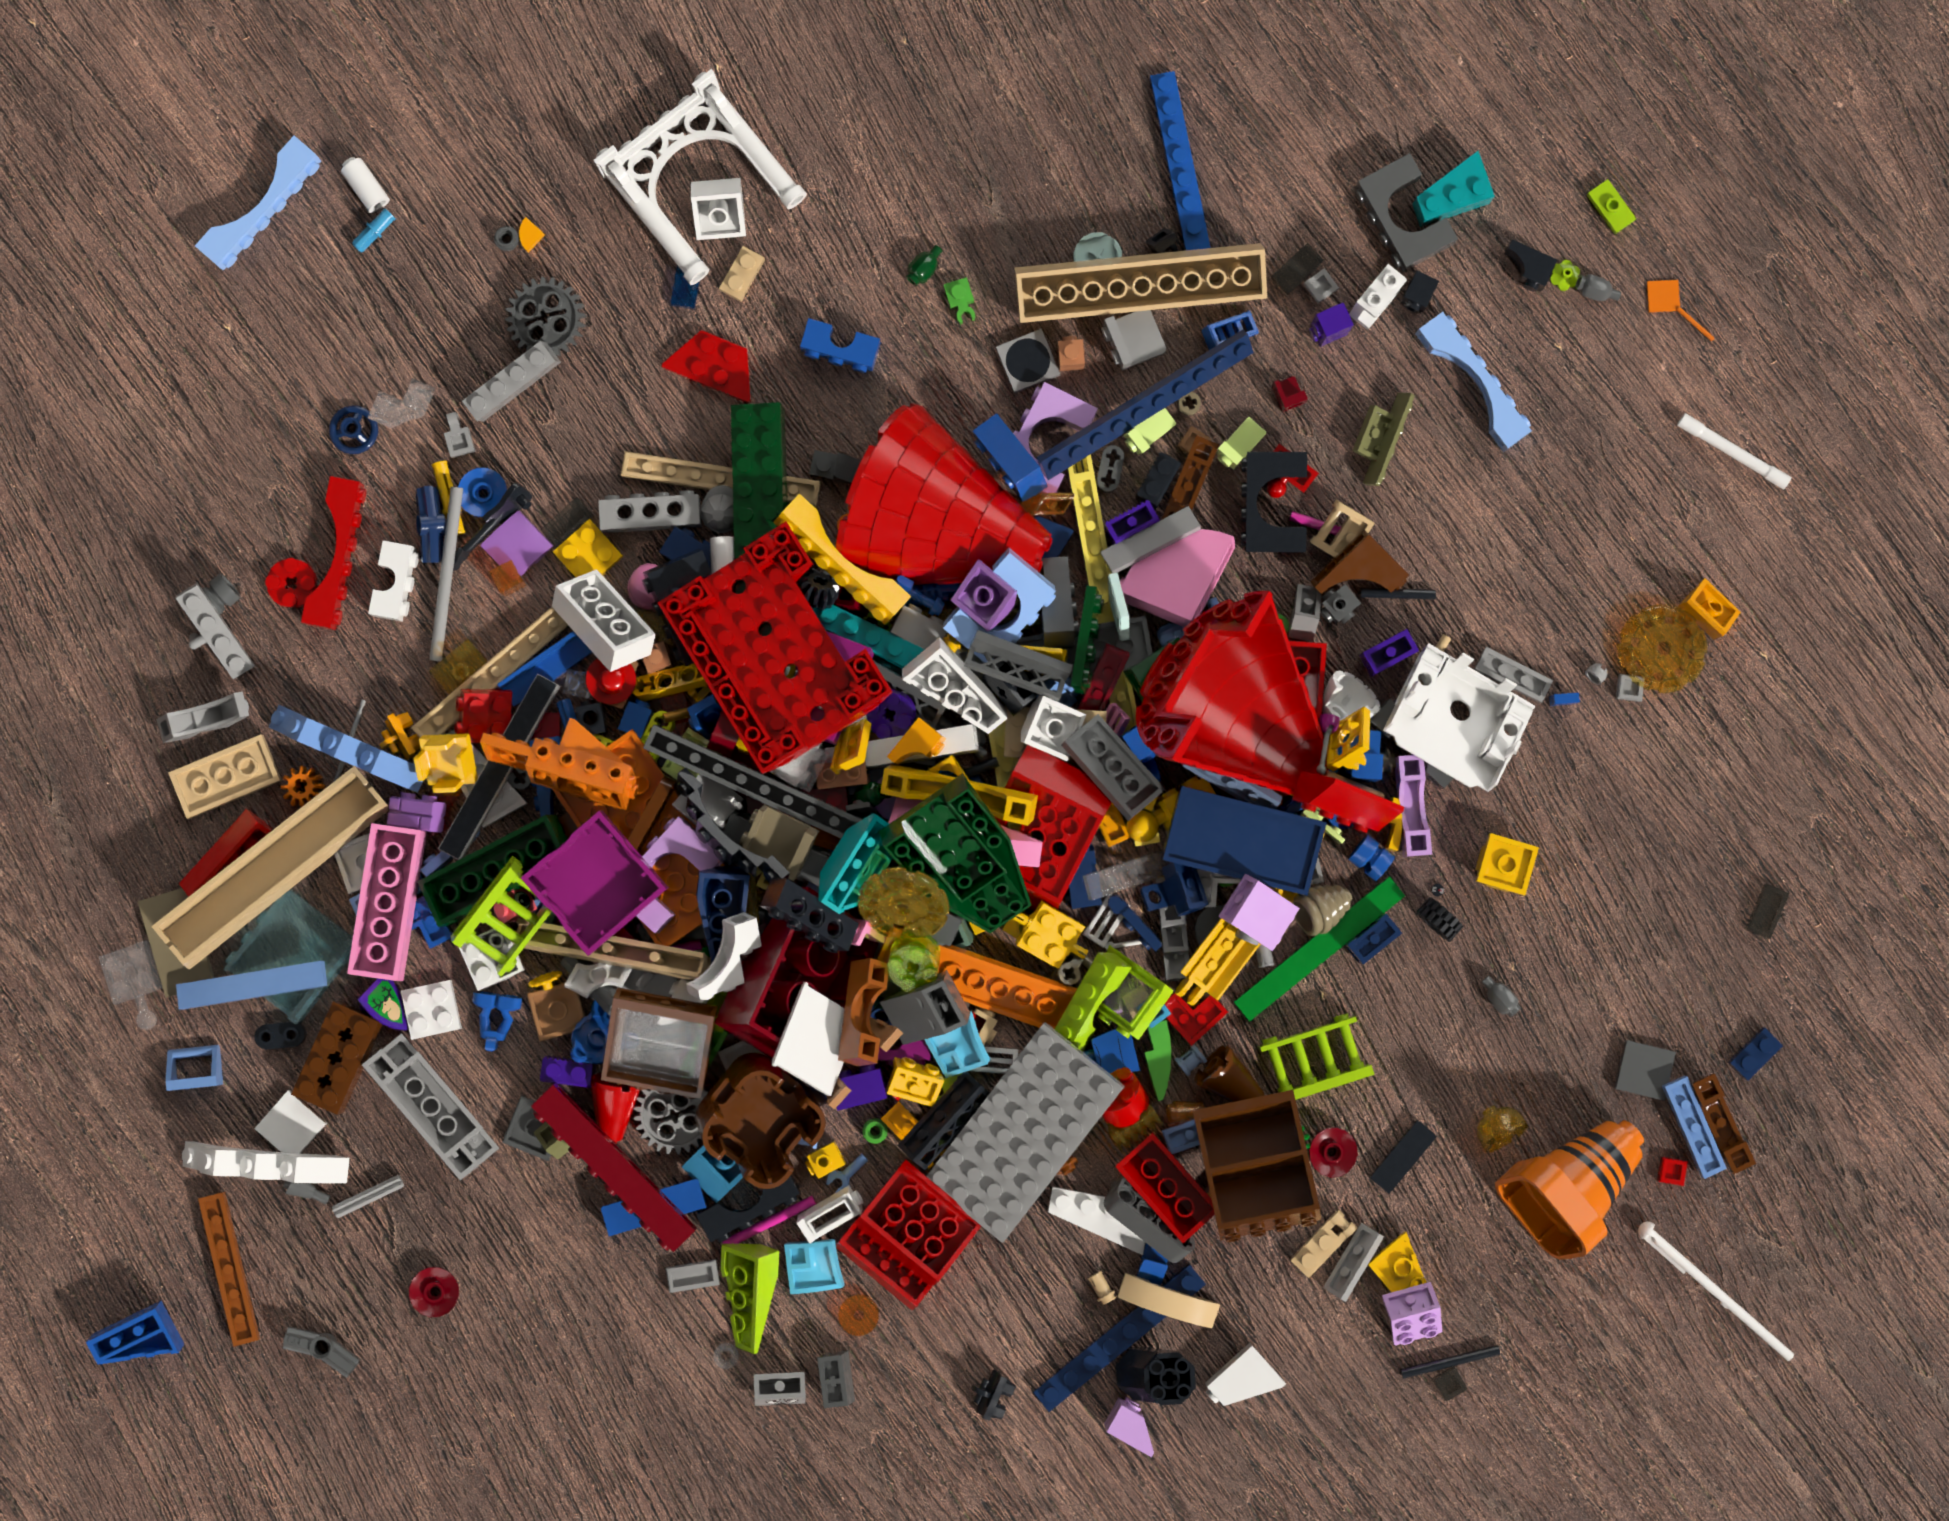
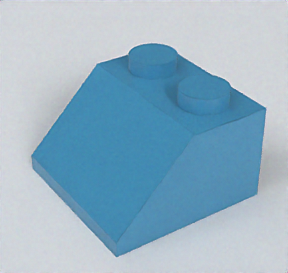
M704 1145L682 1166L692 1179L699 1180L700 1187L715 1203L743 1178L738 1164L734 1160L724 1155L719 1161L708 1153Z

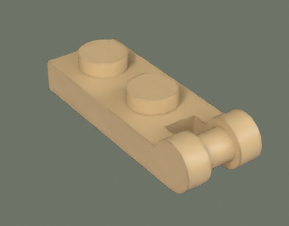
M1338 1209L1290 1258V1261L1310 1278L1332 1253L1354 1233L1357 1226L1352 1222L1349 1223L1344 1218V1214ZM1335 1225L1342 1229L1338 1235L1331 1230Z

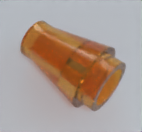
M1172 1101V1104L1166 1105L1169 1123L1178 1126L1193 1120V1110L1204 1108V1104L1202 1101Z

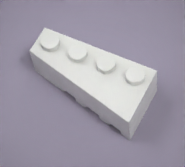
M940 637L902 668V680L908 684H913L921 692L940 701L943 706L959 713L962 718L988 734L1007 719L1005 705L969 668L964 667V662Z

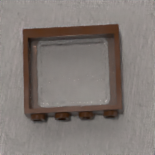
M618 987L612 1002L601 1080L608 1081L612 1085L624 1084L639 1090L651 1089L661 1094L667 1095L672 1093L682 1095L687 1099H701L705 1089L718 1006Z

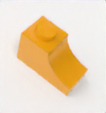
M918 717L887 757L897 765H900L905 759L914 755L921 754L931 758L933 755L937 756L945 746L943 742L946 738Z

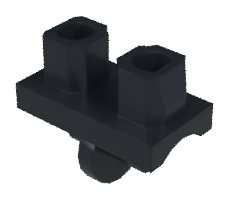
M993 1369L989 1380L983 1378L980 1386L973 1384L971 1390L977 1393L973 1402L978 1404L975 1411L988 1421L991 1418L1002 1419L1006 1406L998 1402L1001 1394L1011 1397L1016 1385L1008 1380L1000 1371Z

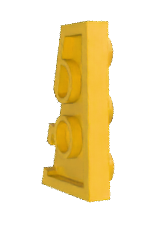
M1406 1231L1372 1258L1368 1264L1391 1293L1427 1283Z

